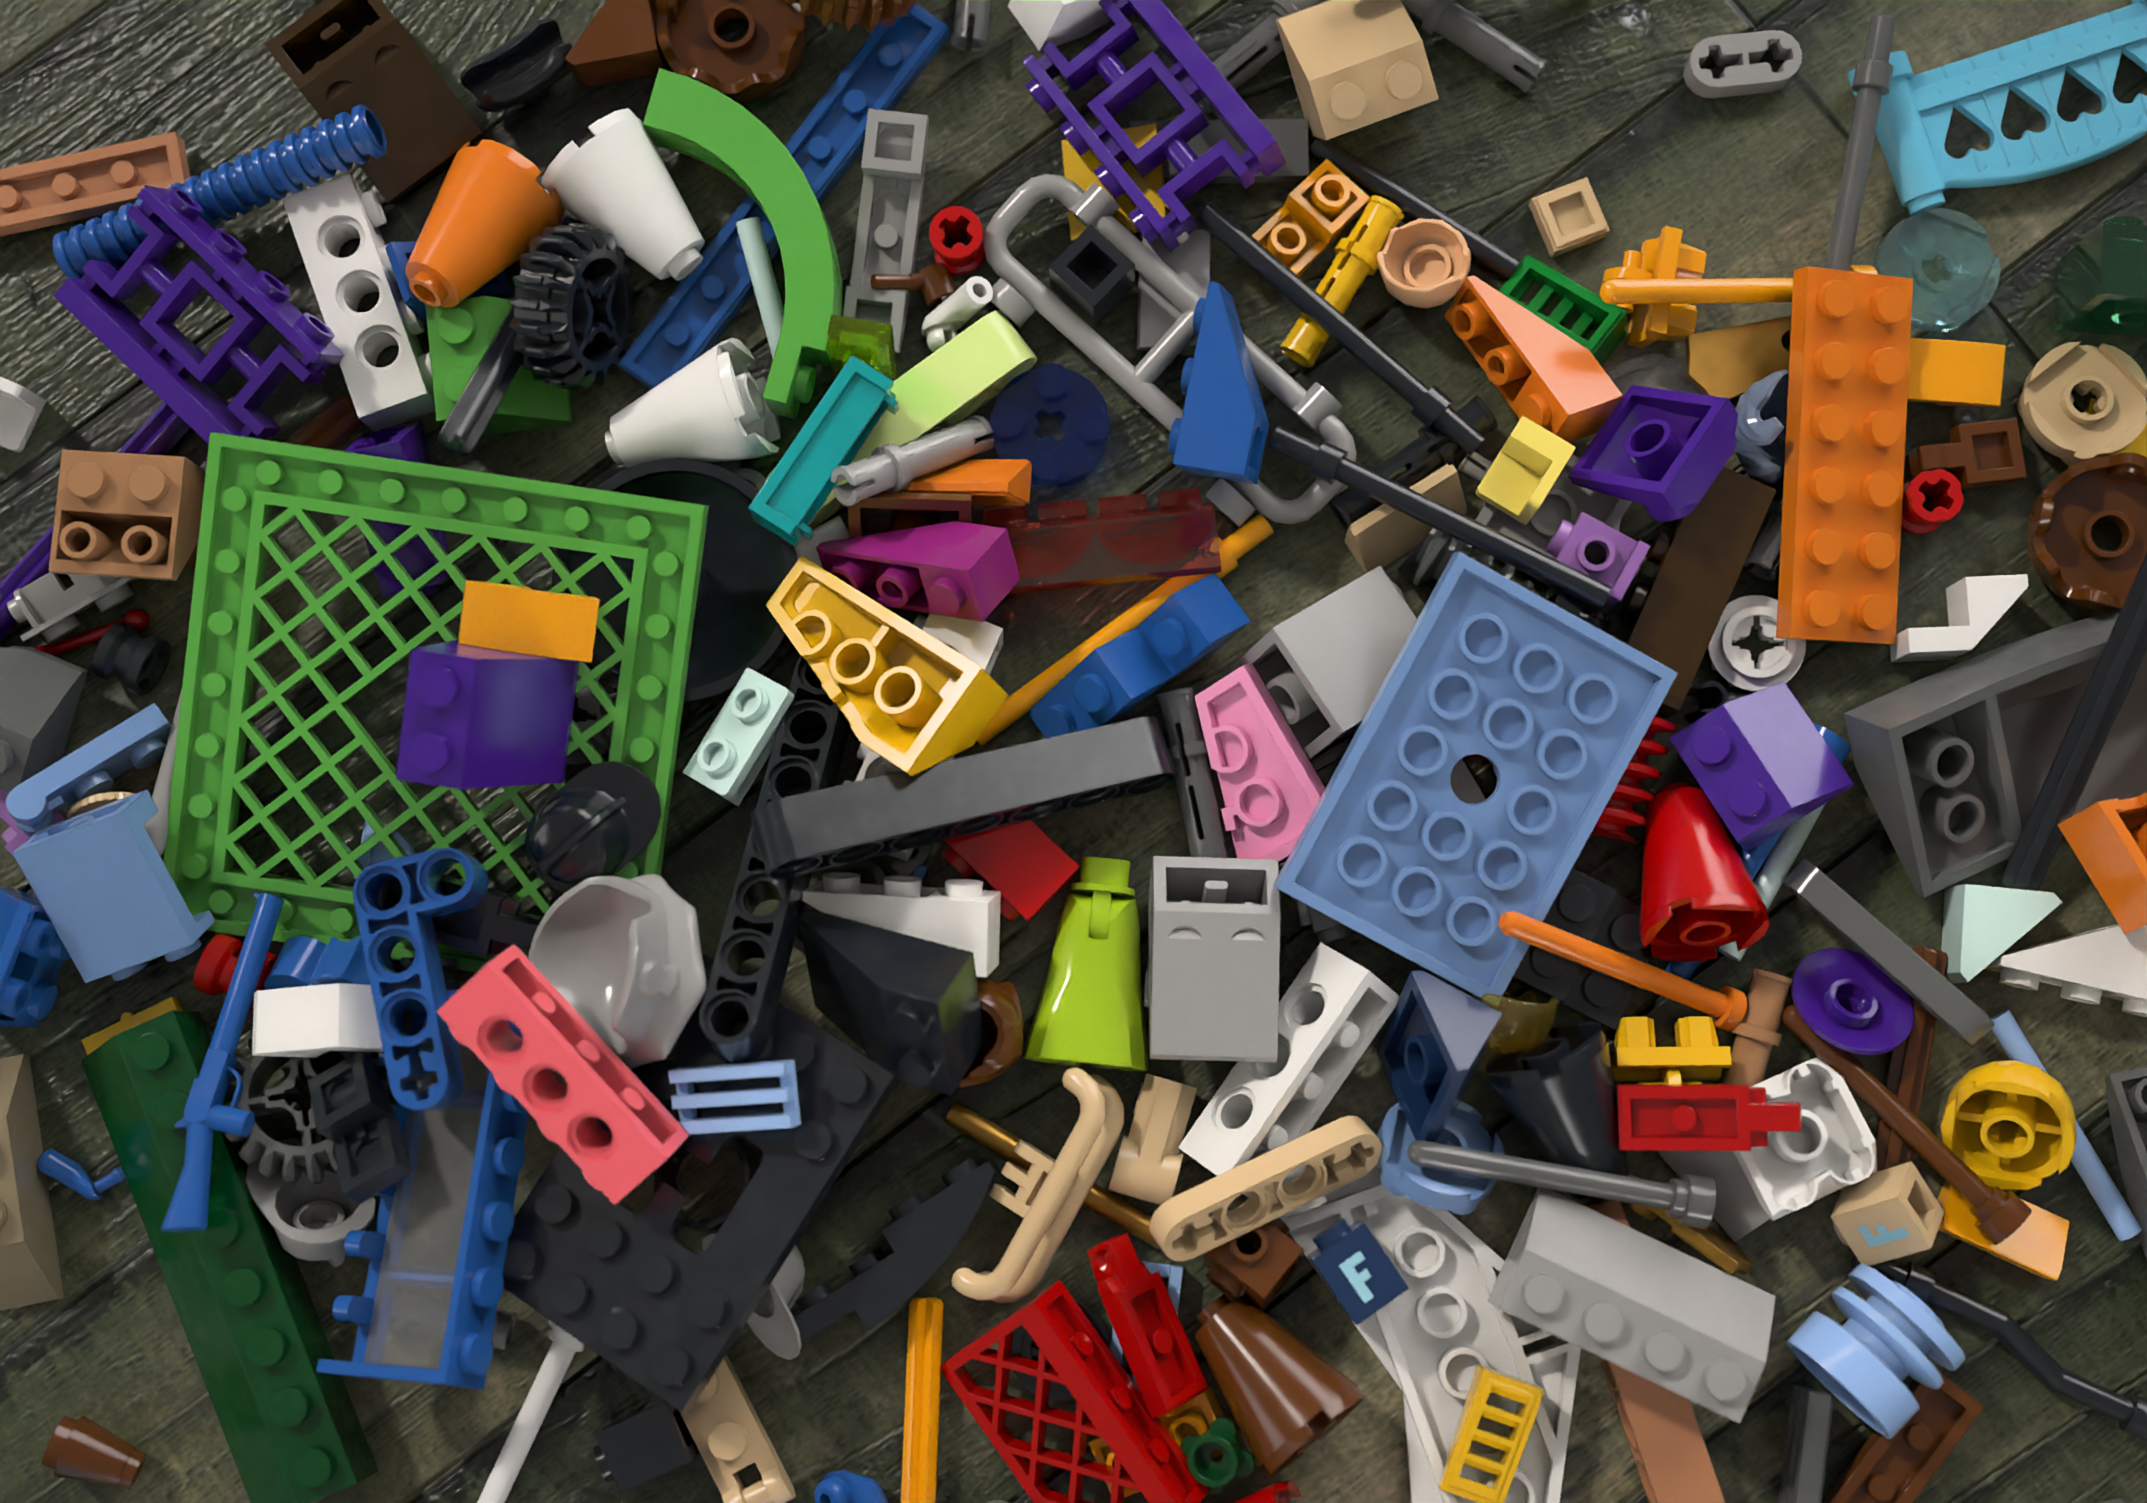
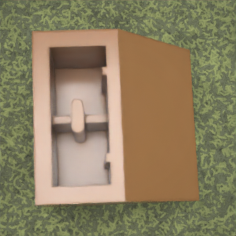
M62 449L48 571L58 574L176 581L198 544L206 470L186 457Z

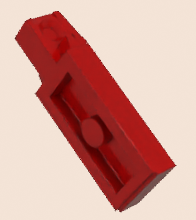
M1618 1084L1619 1150L1751 1151L1752 1147H1768L1767 1132L1802 1131L1800 1102H1766V1087H1749V1084Z
M1128 1234L1110 1238L1088 1249V1257L1095 1279L1098 1281L1099 1295L1103 1297L1101 1300L1151 1418L1166 1415L1207 1391L1206 1387L1208 1385L1159 1271L1150 1273L1143 1261H1139Z

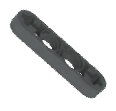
M1803 859L1782 881L1806 906L1967 1045L1973 1048L1994 1027L1995 1023L1984 1011L1812 863Z

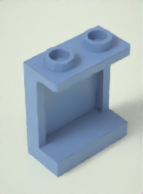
M148 790L42 828L12 852L85 983L109 974L114 981L125 979L145 968L149 964V960L164 956L167 962L183 958L202 945L199 938L215 922L210 910L192 916L143 825L159 812Z

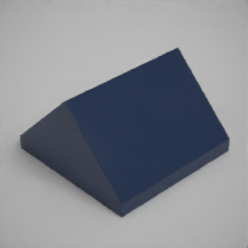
M1423 970L1410 972L1377 1050V1055L1415 1140L1436 1143L1465 1095L1503 1013Z

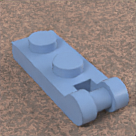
M153 703L14 787L6 798V807L18 829L24 835L32 837L40 829L53 825L55 823V814L86 797L107 792L114 783L113 779L134 766L136 769H142L157 762L164 755L171 729L169 722L156 704Z

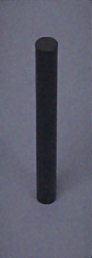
M1316 138L1312 144L1309 156L1320 163L1328 159L1358 187L1372 196H1380L1391 201L1410 220L1414 221L1419 218L1443 220L1463 235L1467 242L1471 258L1506 281L1519 265L1521 260L1333 141Z

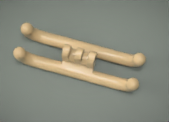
M1077 1067L1070 1068L1063 1074V1086L1078 1098L1081 1113L1056 1160L1021 1139L1017 1142L1013 1151L1022 1159L1032 1163L1027 1172L1016 1164L1007 1161L1001 1173L1019 1185L1016 1194L1008 1187L995 1183L989 1196L1024 1219L993 1272L982 1271L975 1273L968 1268H960L955 1271L952 1276V1285L962 1295L977 1301L1016 1302L1029 1295L1041 1281L1116 1145L1124 1125V1105L1119 1093L1102 1076L1097 1074L1088 1075Z

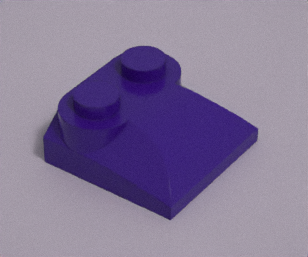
M1631 385L1567 477L1573 485L1623 500L1641 503L1648 515L1657 521L1681 519L1695 509L1733 454L1737 443L1735 432L1738 414L1729 398Z

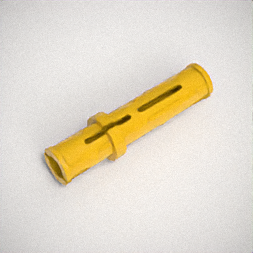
M1372 196L1349 236L1339 240L1334 248L1336 257L1315 290L1342 314L1346 311L1366 276L1373 275L1378 269L1377 252H1381L1390 230L1397 227L1404 217V214L1401 213L1402 210L1383 197ZM1302 312L1279 349L1283 350L1282 353L1292 361L1304 367L1312 368L1330 335Z

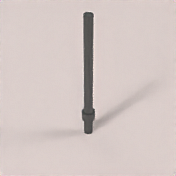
M1875 15L1871 18L1864 60L1856 64L1852 90L1857 93L1825 263V268L1850 271L1882 96L1887 95L1890 91L1894 69L1888 62L1896 19L1888 15Z

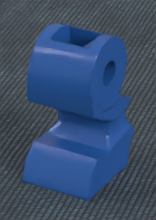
M361 935L348 942H340L337 938L332 937L328 945L305 936H296L286 940L264 982L265 990L336 983L370 985ZM391 959L392 967H393V969L395 970L393 961H392V959Z

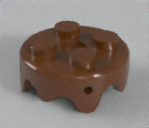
M656 0V36L672 72L690 77L712 87L735 102L758 99L776 90L791 76L801 60L806 44L807 23L805 17L801 16L799 4L784 3L783 0ZM740 18L749 24L747 34L739 41L725 42L717 36L720 25L728 19Z
M2119 453L2081 461L2048 483L2036 499L2028 519L2027 543L2030 559L2037 574L2050 590L2067 602L2089 610L2112 611L2122 609L2147 553V457L2136 453ZM2108 519L2116 523L2120 528L2122 541L2116 551H2104L2094 544L2091 537V529L2096 520Z

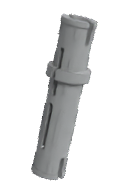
M974 415L965 421L899 446L884 444L876 447L870 457L847 466H839L832 471L831 482L836 483L846 478L849 481L833 487V493L843 505L852 506L860 500L883 491H903L910 485L911 480L977 454L989 452L993 448L994 438L989 437L977 442L976 438L993 433L992 427L984 417Z

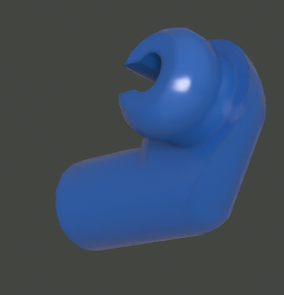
M845 1470L833 1471L825 1475L814 1491L815 1503H888L882 1487L876 1480Z

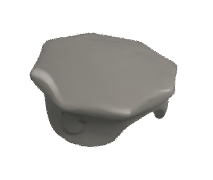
M646 874L632 879L598 876L582 881L565 892L549 908L541 920L531 943L528 959L630 1070L647 1063L663 1060L668 1056L706 991V977L696 910L682 899L668 885L664 878L657 874Z

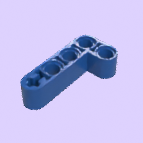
M438 848L375 863L366 867L358 875L353 886L354 904L390 1088L394 1098L402 1106L412 1110H443L450 1107L459 1098L463 1089V1071L457 1041L451 1034L449 1025L436 1012L448 1001L432 918L464 911L476 906L487 892L488 874L485 867L476 858L453 848ZM460 863L466 872L465 883L457 893L446 896L440 886L442 874L449 866ZM398 878L403 887L401 900L394 908L383 910L379 903L381 886L390 879ZM408 939L412 942L415 949V958L412 965L406 971L397 973L391 964V953L399 942ZM420 1001L427 1011V1022L420 1033L410 1036L404 1029L403 1015L411 1004ZM434 1046L433 1053L420 1052L421 1057L409 1055L408 1052L409 1048H430ZM427 1071L437 1072L438 1083L429 1086L428 1092L418 1091L417 1080L426 1077Z

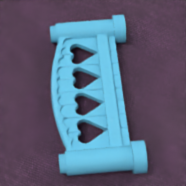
M2131 0L2132 5L1917 75L1913 73L1906 51L1890 53L1888 63L1894 67L1889 93L1882 96L1875 133L1901 206L1908 208L1910 216L1923 214L1946 203L1943 195L1946 189L2002 186L2050 177L2106 157L2147 134V96L2139 93L2135 96L2132 103L2124 104L2114 97L2113 86L2121 53L2147 72V0ZM1856 68L1847 74L1851 89ZM2065 71L2098 95L2102 102L2100 113L2089 114L2082 112L2074 122H2067L2059 117L2057 104ZM2009 89L2045 117L2046 127L2043 132L2035 133L2026 130L2019 140L2007 139L2002 134L2001 122ZM1852 90L1854 97L1856 99L1857 93ZM1953 107L1989 135L1990 146L1987 150L1978 151L1970 148L1965 157L1960 159L1953 158L1947 154L1944 143Z

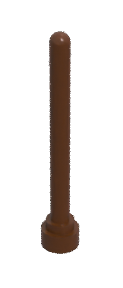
M1795 1004L1789 1005L1784 1009L1782 1013L1783 1023L1825 1064L1841 1075L1845 1083L1972 1205L1970 1213L1977 1219L1975 1227L1994 1245L2006 1240L2027 1220L2032 1210L2013 1191L2004 1193L1998 1186L1990 1188L1850 1052L1840 1049L1818 1036L1804 1022Z

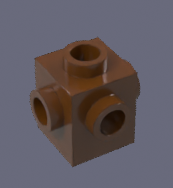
M1278 1217L1204 1253L1203 1265L1209 1269L1205 1276L1227 1297L1235 1300L1240 1294L1264 1311L1301 1265L1303 1248L1287 1236L1290 1229ZM1243 1251H1251V1252H1253L1254 1254H1253V1255H1245V1254H1243V1253H1241V1252H1243Z

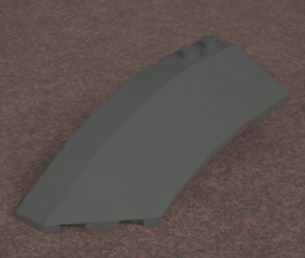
M2121 609L2059 626L1998 647L1942 669L1844 713L1855 768L1917 895L1925 898L2011 857ZM2147 651L2072 816L2099 801L2115 798L2123 800L2138 797L2147 792Z

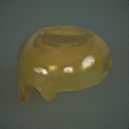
M1465 989L1463 990L1465 994L1503 1013L1487 1046L1500 1053L1530 1052L1539 1046L1551 1031L1559 1005V1000L1554 997L1551 998L1548 1004H1540L1538 992L1535 990H1528L1519 997L1505 990L1502 996L1487 993L1482 998Z

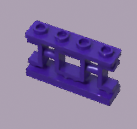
M1102 0L1099 2V5L1113 27L1070 62L1065 59L1052 41L1043 48L1045 54L1038 60L1032 54L1027 56L1022 62L1033 79L1025 87L1046 114L1056 108L1066 120L1059 127V130L1077 154L1081 157L1090 150L1101 165L1093 173L1111 197L1116 200L1124 193L1136 209L1129 213L1128 217L1146 241L1151 244L1159 237L1167 249L1172 252L1180 245L1177 238L1186 231L1189 235L1198 228L1191 214L1183 206V203L1226 168L1231 170L1246 189L1255 182L1253 177L1260 171L1267 178L1286 162L1275 138L1161 0ZM1134 15L1173 62L1174 65L1170 69L1164 65L1154 51L1129 71L1121 63L1118 57L1140 40L1132 24L1128 21L1129 17ZM1098 73L1109 85L1108 88L1087 104L1093 116L1100 124L1094 130L1090 128L1054 83L1053 79L1059 74L1074 92ZM1158 81L1183 113L1140 148H1137L1113 117ZM1202 99L1244 149L1245 153L1240 157L1225 138L1199 158L1187 144V142L1209 125L1203 111L1197 105ZM1167 158L1177 169L1179 174L1157 191L1163 204L1170 211L1165 217H1161L1121 165L1125 161L1129 160L1143 178Z
M144 185L137 194L143 202L140 205L133 204L126 214L148 236L119 272L108 262L89 260L82 268L86 272L81 279L68 277L53 296L208 444L210 432L265 440L268 437H274L281 427L260 406L290 370L302 382L319 383L326 375L324 372L325 368L328 365H337L345 356L331 342L335 337L334 333L320 319L309 313L302 314L287 300L291 293L282 282L265 271L261 270L258 272L243 258L247 251L238 240L221 229L216 228L214 230L199 216L203 212L202 207L190 195L173 186L170 189H163ZM182 238L205 261L191 259L179 275L175 277L161 262ZM146 282L160 298L144 318L140 320L119 299L131 300ZM203 287L236 318L207 356L173 325ZM269 321L292 344H279L264 362L248 345ZM233 365L248 382L232 402L228 404L206 382L218 383Z

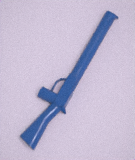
M254 893L253 895L258 901L199 1077L198 1079L194 1078L184 1108V1118L175 1124L177 1129L187 1128L185 1160L161 1231L192 1232L207 1230L213 1130L247 1137L253 1129L255 1122L254 1113L237 1109L244 1083L240 1073L234 1070L237 1057L234 1054L285 901L278 896L267 893ZM232 1074H234L237 1079V1087L230 1107L223 1106Z

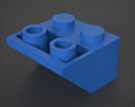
M0 886V1026L38 1028L40 1020L44 1019L51 1012L56 1002L58 987L55 985L63 962L68 960L70 955L37 896L16 888Z

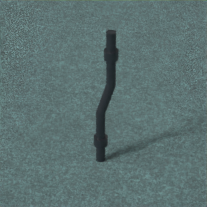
M1855 1254L1851 1262V1268L1853 1269L1858 1264H1861ZM1893 1259L1870 1266L1889 1280L1895 1281L1907 1288L1924 1304L1925 1302L1991 1332L2048 1389L2119 1421V1428L2147 1441V1400L2137 1395H2133L2128 1399L2064 1369L2007 1312L1936 1280V1272L1912 1261L1904 1265Z

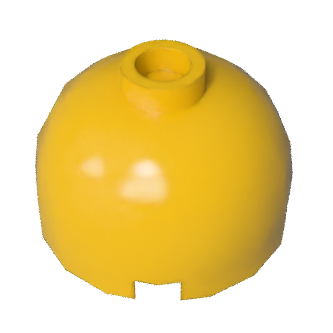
M1995 1060L1969 1070L1952 1088L1940 1126L1943 1143L1987 1185L1992 1187L1998 1186L2001 1190H2029L2041 1186L2042 1178L2054 1174L2058 1169L2059 1174L2063 1172L2069 1165L2077 1137L2073 1103L2062 1085L2038 1066L2018 1060Z

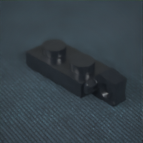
M442 875L440 880L441 889L446 896L457 893L465 883L463 880ZM398 878L390 879L381 886L379 903L383 910L394 908L401 900L403 887ZM491 888L487 889L484 898L476 906L464 911L432 918L437 943L484 957L491 954L500 955L513 944L530 951L534 934L542 919L519 913L522 904L521 900L508 897V893Z

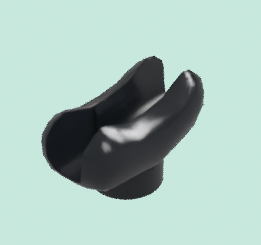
M544 18L532 23L505 43L469 63L462 70L460 81L478 99L476 106L481 111L496 113L517 104L532 105L541 101L549 92L551 83L569 68L565 57L573 46L570 43L564 44L559 25L554 19Z

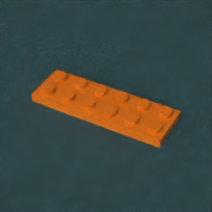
M1810 266L1794 270L1776 638L1896 645L1913 278Z

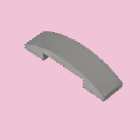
M868 108L861 164L864 175L850 286H846L839 342L841 348L900 354L911 291L872 289L871 276L872 274L908 275L909 273H914L926 166L928 115Z

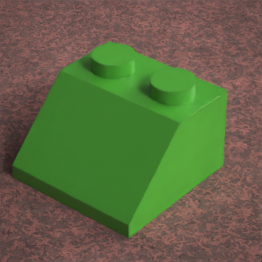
M490 296L472 297L464 299L452 308L442 306L431 307L425 304L436 421L442 427L511 308L512 304L509 302L511 299ZM521 365L482 435L573 424L569 389H561L557 386L547 385L543 381L534 380L532 371L524 369Z

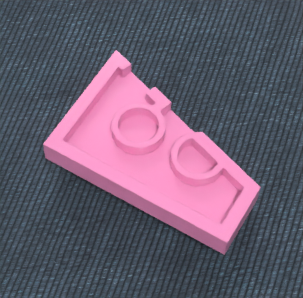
M1249 663L1242 665L1197 694L1195 700L1211 769L1217 771L1225 808H1222L1221 812L1226 831H1231L1237 858L1278 859L1279 863L1289 857L1326 788L1254 665Z

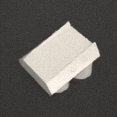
M1815 1057L1751 1086L1766 1087V1102H1800L1801 1132H1767L1768 1147H1752L1751 1151H1733L1760 1205L1772 1221L1810 1205L1812 1202L1845 1186L1864 1180L1877 1171L1876 1141L1843 1077L1829 1065L1825 1064L1819 1057Z

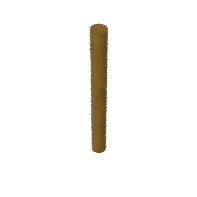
M955 1101L944 1123L1028 1172L1032 1163L1022 1159L1013 1151L1020 1138ZM1096 1183L1093 1184L1082 1205L1154 1248L1158 1249L1160 1247L1149 1231L1151 1216Z

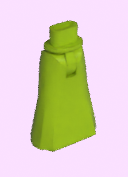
M1082 857L1079 882L1072 883L1070 889L1072 893L1068 894L1061 914L1047 976L1027 1039L1024 1059L1069 1066H1081V1063L1091 1064L1092 1068L1119 1071H1148L1147 1035L1141 983L1140 927L1136 899H1133L1135 898V889L1128 887L1130 861Z

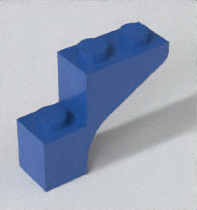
M1213 573L1171 595L1138 627L1094 649L1028 711V715L1045 738L1116 723L1175 677L1217 652L1251 621L1218 576Z

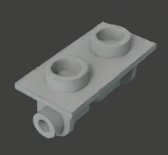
M49 572L23 588L15 590L13 592L14 599L7 602L6 605L17 622L22 623L28 620L33 629L20 636L22 641L43 635L46 641L50 643L79 627L81 624L75 615L94 604L97 605L102 613L133 596L134 593L130 589L129 584L139 578L68 574L75 585L66 589L58 575Z

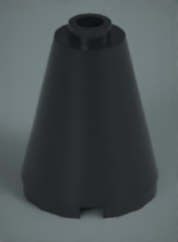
M1579 1021L1549 1028L1552 1039L1533 1045L1530 1036L1503 1049L1487 1062L1485 1068L1490 1086L1545 1162L1629 1177L1625 1150H1619L1618 1101L1608 1038L1603 1033L1599 1023L1595 1021ZM1568 1192L1570 1197L1585 1199L1588 1204H1599L1610 1200Z

